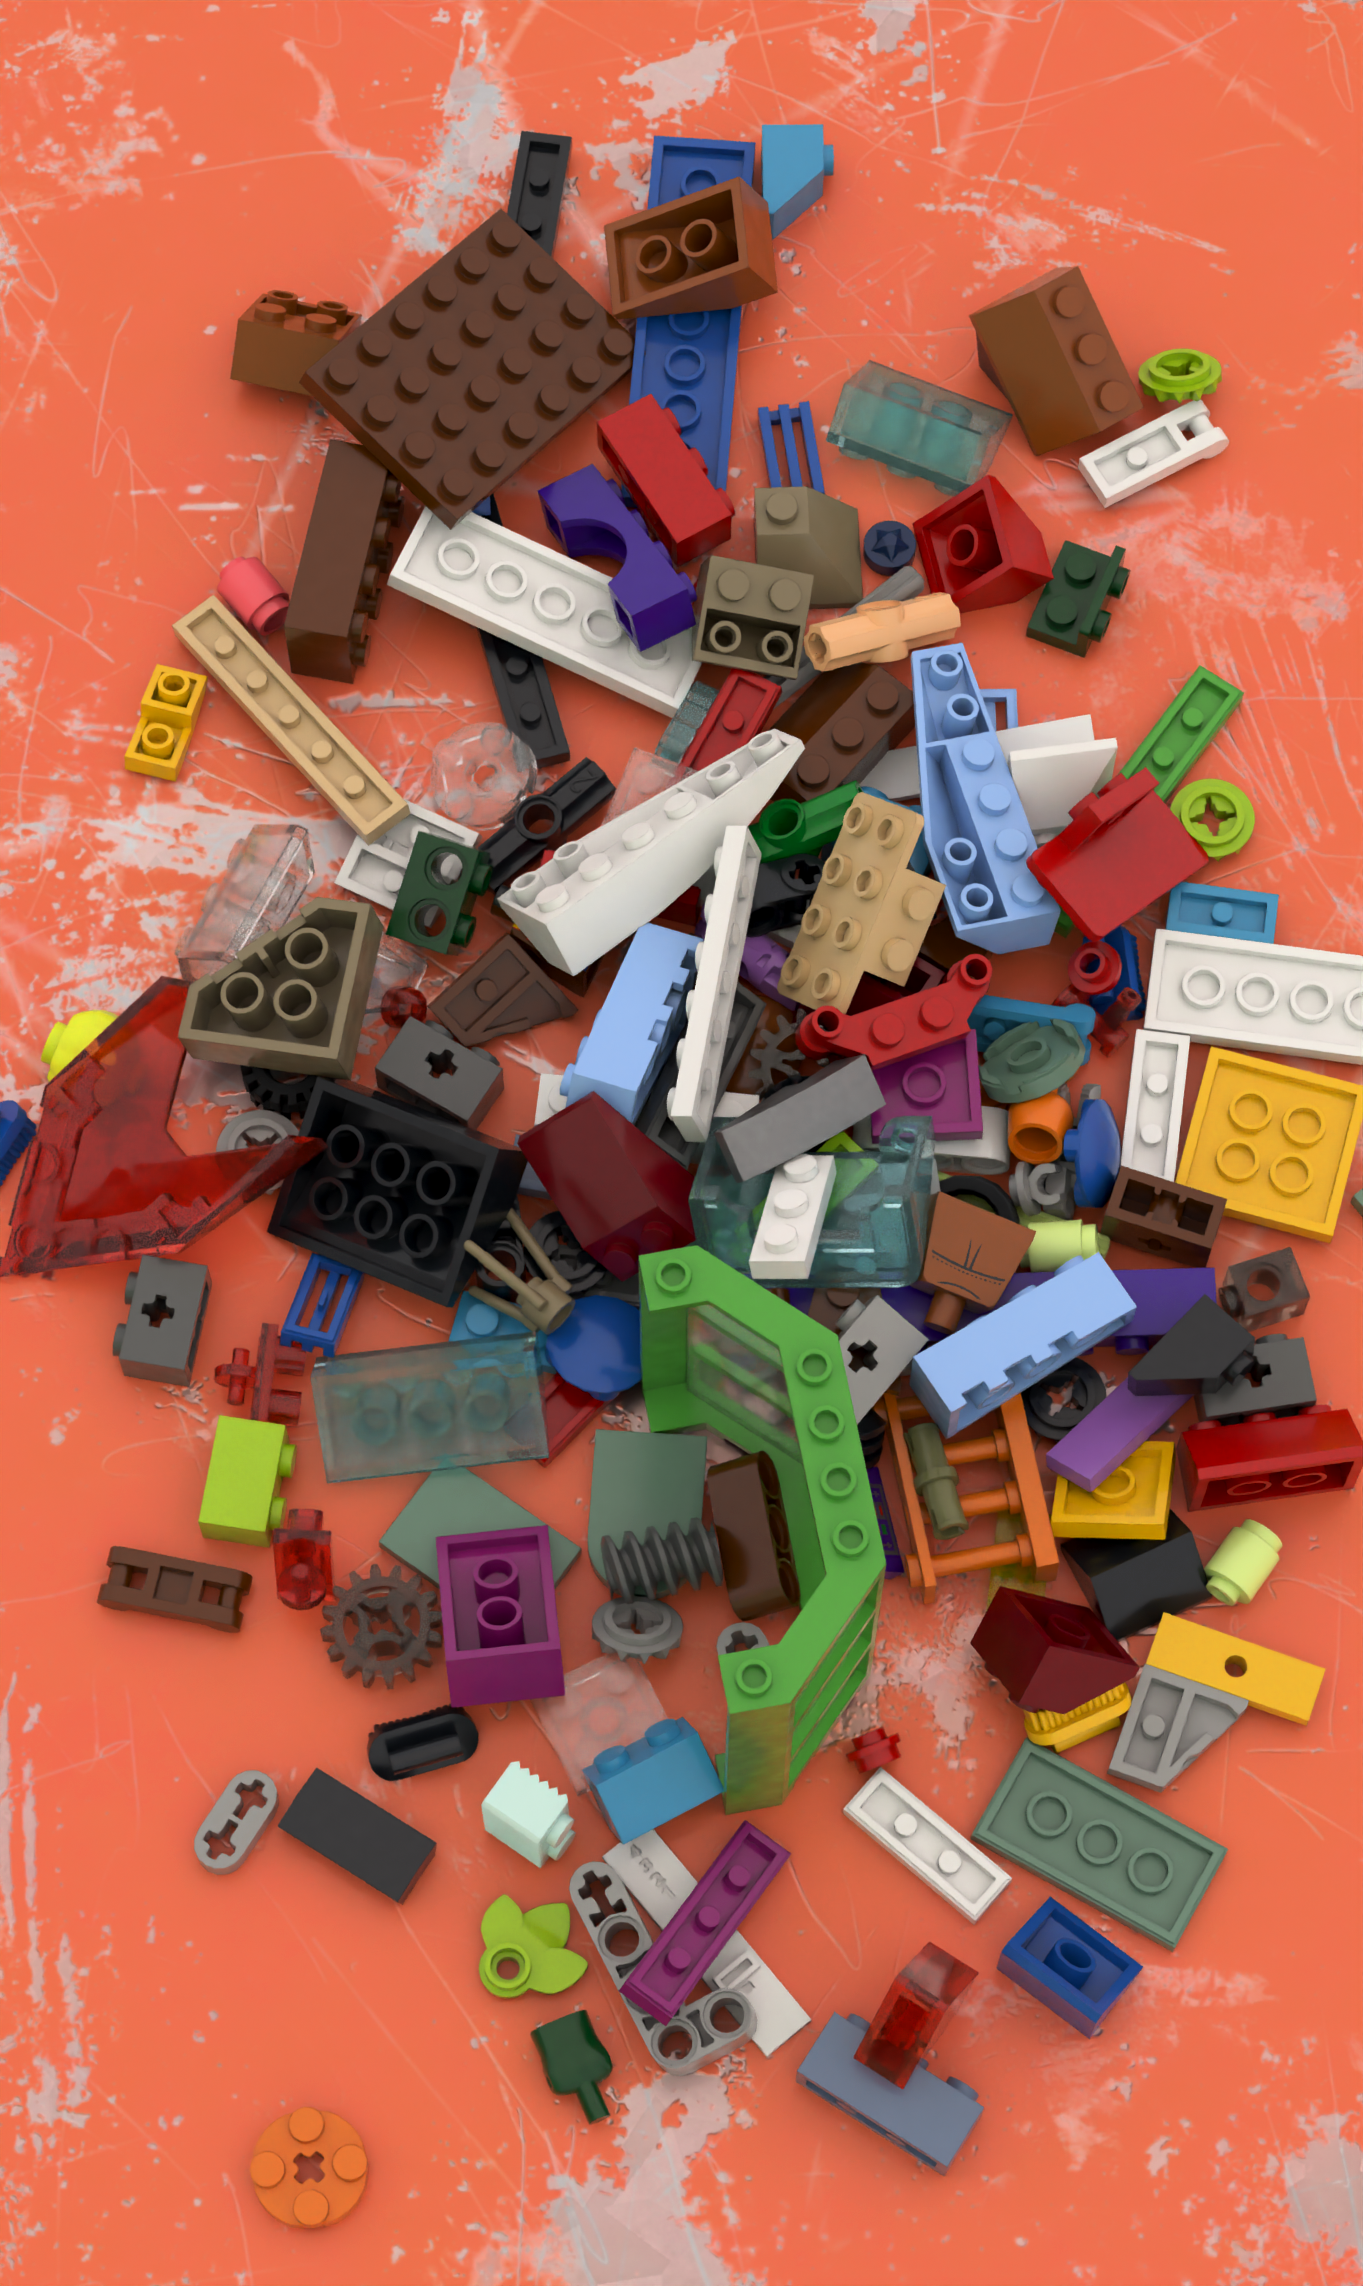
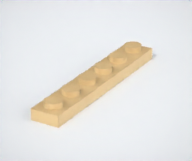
M214 595L172 625L175 636L368 846L410 815L407 802Z

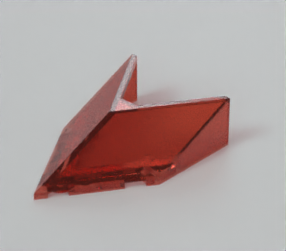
M161 976L45 1085L40 1103L44 1110L36 1140H31L8 1224L13 1227L5 1257H0V1278L141 1259L142 1255L157 1257L180 1254L328 1147L322 1138L287 1135L277 1144L187 1156L166 1129L187 1053L186 1048L178 1039V1033L189 985L194 983V981Z

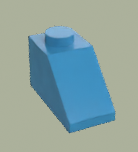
M823 124L762 125V197L768 202L772 240L823 196L824 176H833L834 150L833 145H824Z

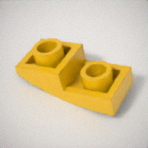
M160 664L156 665L140 703L141 718L124 756L126 770L176 782L200 713L208 683L207 676Z

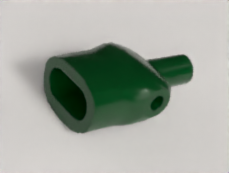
M587 2010L569 2014L532 2031L530 2036L540 2055L543 2072L552 2093L558 2096L576 2093L589 2125L609 2117L610 2113L597 2084L610 2075L613 2066L606 2048L594 2031Z

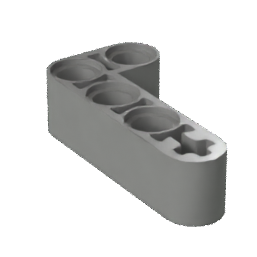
M592 1861L583 1864L575 1870L570 1879L569 1891L572 1901L619 1991L654 1941L619 1875L611 1866L603 1862ZM597 1880L604 1887H607L605 1895L616 1914L609 1915L607 1918L597 1902L592 1897H589L592 1894L589 1885ZM625 1929L637 1932L639 1944L633 1953L624 1957L615 1956L611 1953L610 1941L617 1932ZM723 1988L713 1991L689 2005H686L684 2001L667 2026L620 1993L650 2054L659 2066L671 2075L685 2076L744 2046L752 2039L756 2032L757 2017L755 2010L744 1994L735 1989ZM729 2004L741 2007L744 2011V2020L737 2030L725 2033L715 2029L714 2016L721 2007ZM685 2032L692 2038V2048L689 2054L677 2061L665 2058L662 2052L665 2039L672 2033Z

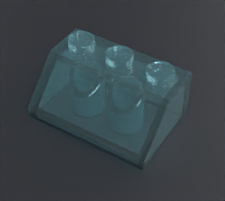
M869 360L844 383L826 441L839 446V452L847 457L857 460H867L869 457L887 464L886 469L897 476L910 479L916 476L934 482V487L938 491L950 496H956L986 476L1009 427L1013 414Z

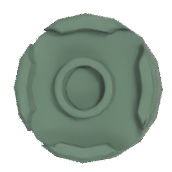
M1050 1019L1053 1026L1040 1027L1037 1021L1028 1022L1004 1033L991 1043L983 1054L986 1062L983 1066L978 1065L979 1079L988 1097L1000 1103H1020L1039 1098L1057 1089L1069 1080L1083 1063L1086 1050L1074 1025L1061 1019Z

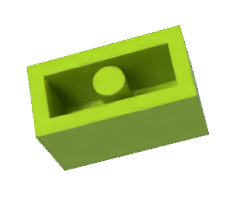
M219 1415L198 1520L203 1538L269 1548L272 1531H282L287 1499L279 1497L283 1477L292 1478L297 1454V1445L289 1444L286 1425Z

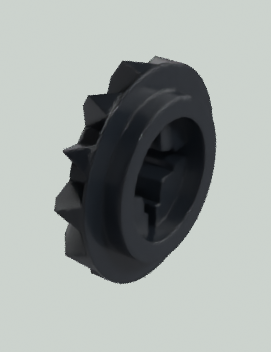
M560 1211L543 1216L531 1227L529 1231L556 1270L574 1286L570 1293L582 1292L585 1294L598 1281L604 1280L608 1269L581 1247ZM558 1236H561L563 1243H567L570 1249H583V1251L577 1254V1267L575 1271L572 1266H568L565 1260H552V1258L558 1255ZM524 1246L523 1253L527 1272H530L533 1278L538 1276L543 1281L547 1280L541 1268Z
M1074 1358L1021 1392L1028 1425L1035 1431L1038 1437L1045 1436L1057 1442L1065 1437L1107 1397L1100 1375L1091 1365L1079 1358ZM1071 1382L1074 1383L1070 1401L1076 1406V1409L1072 1410L1064 1406L1059 1413L1056 1412L1054 1416H1051L1052 1398L1046 1393L1052 1391L1059 1394L1064 1388L1067 1389Z

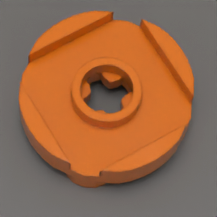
M302 2107L292 2113L279 2117L264 2130L253 2151L250 2174L261 2205L274 2219L291 2228H317L337 2224L355 2210L366 2191L369 2164L362 2139L346 2120L329 2111L316 2110L313 2107ZM315 2154L321 2156L324 2159L320 2164V2169L325 2174L323 2179L318 2183L311 2178L307 2179L303 2184L298 2182L295 2177L300 2170L296 2161L302 2156L308 2159L312 2158Z

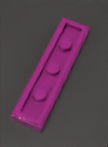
M744 1820L622 1985L619 1992L667 2026L791 1853Z

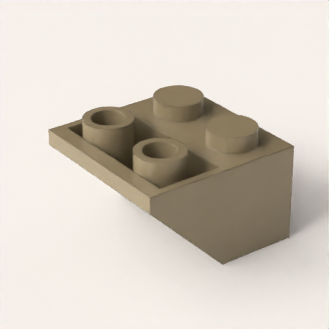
M710 555L700 565L696 588L697 600L694 601L693 606L696 625L692 627V661L796 680L814 575Z

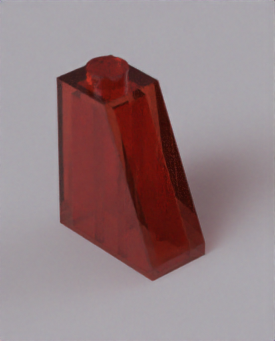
M929 1941L894 1979L853 2058L896 2086L904 2089L960 2009L979 1972Z

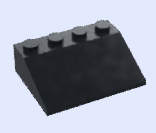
M317 1076L267 1232L440 1305L453 1307L479 1263L478 1259L465 1250L464 1242L472 1240L486 1252L514 1204L528 1160L519 1147L351 1080Z

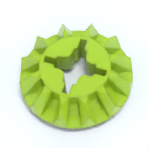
M1172 349L1161 352L1147 359L1140 366L1138 372L1139 384L1142 385L1143 393L1149 396H1156L1160 402L1169 399L1177 400L1179 404L1185 399L1199 401L1202 394L1216 392L1217 384L1222 381L1220 363L1214 357L1193 349Z
M1202 779L1192 782L1179 791L1170 807V810L1184 825L1187 832L1206 851L1208 857H1214L1217 861L1234 852L1238 854L1252 836L1255 824L1252 804L1242 790L1227 781ZM1207 803H1209L1210 811H1213L1216 819L1225 820L1219 824L1216 836L1209 832L1207 824H1198L1199 821L1203 820Z

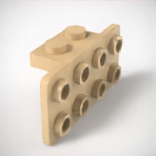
M860 792L854 797L851 806L844 815L843 826L832 853L823 866L822 877L811 904L803 915L801 928L793 948L782 966L781 977L777 985L779 994L814 1010L821 1006L829 1005L837 1008L842 1014H846L864 971L903 987L905 986L946 887L945 884L906 869L924 826V817L921 814L864 792Z

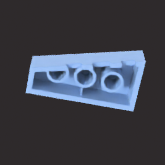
M649 922L638 928L603 1007L597 1012L589 1037H583L575 1064L569 1063L566 1067L560 1086V1095L567 1097L566 1107L594 1091L633 1125L635 1124L687 1022L686 999L688 992L693 990L697 974L695 953L698 943L704 941L703 938Z

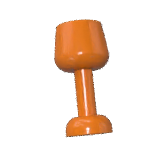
M1077 1070L1076 1073H1075L1069 1080H1067L1065 1083L1071 1081V1080L1075 1077V1075L1077 1074L1078 1070ZM1058 1088L1039 1098L1010 1105L1008 1111V1145L1011 1152L1024 1162L1037 1165L1050 1163L1056 1160L1064 1149V1137L1066 1131L1073 1127L1074 1116L1068 1102L1057 1094Z

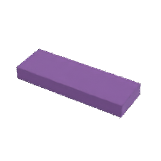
M1127 1377L1046 1453L1047 1467L1091 1493L1194 1394L1135 1396L1128 1390Z

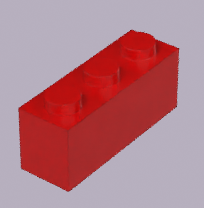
M649 394L597 421V444L599 450L657 538L664 544L670 558L676 567H679L731 539L732 517L735 516V510L727 493L721 487L715 490L707 478L708 469L699 451L695 447L688 449L681 439V428L673 412L668 407L661 409L653 395Z

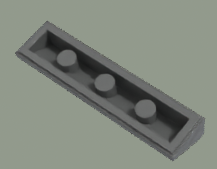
M737 982L712 1117L767 1003L739 982ZM688 1020L635 1125L636 1128L686 1170L700 1142L685 1141L674 1121H671L668 1117L667 1097L669 1090L672 1087H676L679 1073L676 1059L677 1045L681 1038L686 1037Z

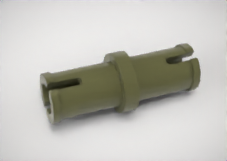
M922 1423L909 1428L908 1433L903 1434L917 1475L913 1480L916 1493L924 1497L933 1527L934 1538L938 1540L952 1539L964 1534V1530L969 1529V1524L965 1519L955 1487L959 1483V1477L956 1468L948 1464L939 1435L938 1425L935 1423Z

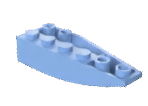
M963 643L912 651L910 658L921 815L924 817V826L922 828L923 846L936 881L946 885L942 899L955 936L998 955L1049 945L1061 910L1055 899L1039 884L1026 865V859L1038 847Z

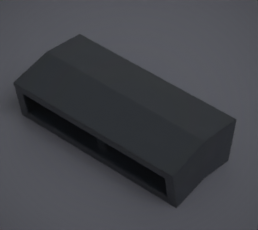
M318 1768L314 1770L278 1824V1827L402 1905L434 1858L437 1843Z

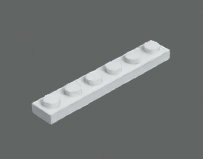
M726 826L723 846L717 847L714 854L716 882L713 894H708L705 901L704 913L707 928L704 942L698 943L695 953V964L698 972L695 990H690L686 999V1015L689 1021L686 1037L681 1038L677 1045L678 1079L676 1087H672L669 1090L667 1097L668 1117L671 1121H674L686 1142H707L762 855L748 826Z

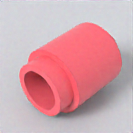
M244 557L235 558L222 569L219 575L221 580L217 591L248 629H256L260 635L264 636L275 632L285 624L289 607V594L257 557L247 559Z

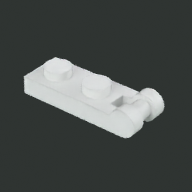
M1201 399L1199 401L1193 400L1079 458L1078 469L1103 507L1107 508L1202 458L1210 459L1215 457L1228 446L1229 439L1220 427L1214 428L1208 419L1210 411ZM1181 431H1192L1195 437L1187 441Z

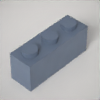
M834 2012L797 2070L796 2082L939 2174L945 2176L982 2116L984 2107L976 2102L979 2097L978 2093L954 2077L950 2076L944 2082L926 2070L929 2065L927 2060L910 2048L899 2045L895 2051L876 2039L879 2031L863 2018L850 2013L847 2019Z

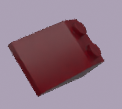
M594 1091L519 1136L517 1142L519 1148L581 1247L622 1282L639 1273V1255L683 1248L698 1239L712 1191Z

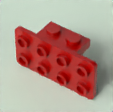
M1146 767L1129 779L1122 773L1115 776L1098 791L1097 795L1100 798L1094 792L1085 796L1068 812L1073 821L1058 836L1035 850L1026 859L1028 869L1036 877L1039 884L1055 899L1071 918L1073 924L1093 942L1100 941L1195 874L1209 861L1206 851L1187 832L1184 825L1156 794L1154 789L1160 783Z

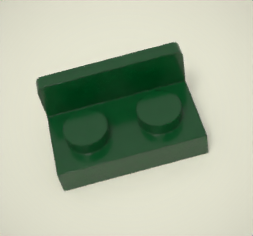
M1065 540L1052 569L1054 579L1046 583L1027 626L1026 636L1085 658L1092 640L1101 643L1105 636L1112 613L1105 611L1110 598L1120 599L1126 587L1131 571L1123 567L1126 549L1116 545L1110 557Z

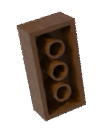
M330 439L284 624L291 673L353 684L357 666L365 667L369 658L371 636L365 635L368 620H377L379 616L382 589L377 588L380 572L388 574L393 557V543L388 542L391 526L400 527L405 499L403 496H399L401 481L364 445Z

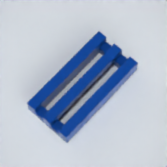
M809 401L800 402L799 408L789 409V404L778 405V410L769 411L768 407L758 408V422L769 487H782L771 425L781 424L791 487L803 486L792 423L800 422L811 488L825 494Z
M312 1253L281 1330L280 1345L291 1347L293 1341L302 1343L301 1350L312 1353L314 1347L317 1346L323 1348V1356L334 1358L362 1286L365 1273L323 1255ZM321 1269L330 1271L308 1328L299 1326ZM342 1275L349 1276L328 1332H322V1326Z

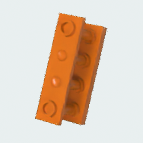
M884 1393L872 1409L886 1421L885 1429L912 1549L911 1554L904 1555L907 1578L910 1588L920 1587L923 1604L935 1603L937 1588L935 1578L1019 1563L1021 1568L1030 1567L1034 1584L1056 1581L1059 1559L1021 1393L994 1409L999 1429L991 1430V1436L942 1445L949 1466L996 1458L997 1463H1007L1010 1481L1003 1482V1488L958 1497L965 1518L1007 1510L1009 1515L1018 1514L1022 1533L1015 1535V1541L930 1556L924 1525L931 1524L925 1502L919 1503L913 1483V1473L916 1471L910 1452L907 1451L901 1423L903 1420L930 1415L917 1395L896 1399V1395Z

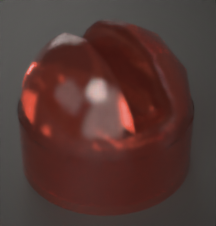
M393 986L382 997L380 1004L382 1019L389 1027L401 1029L409 1016L423 1023L427 1018V998L421 991L413 987ZM399 1004H411V1012L399 1014Z

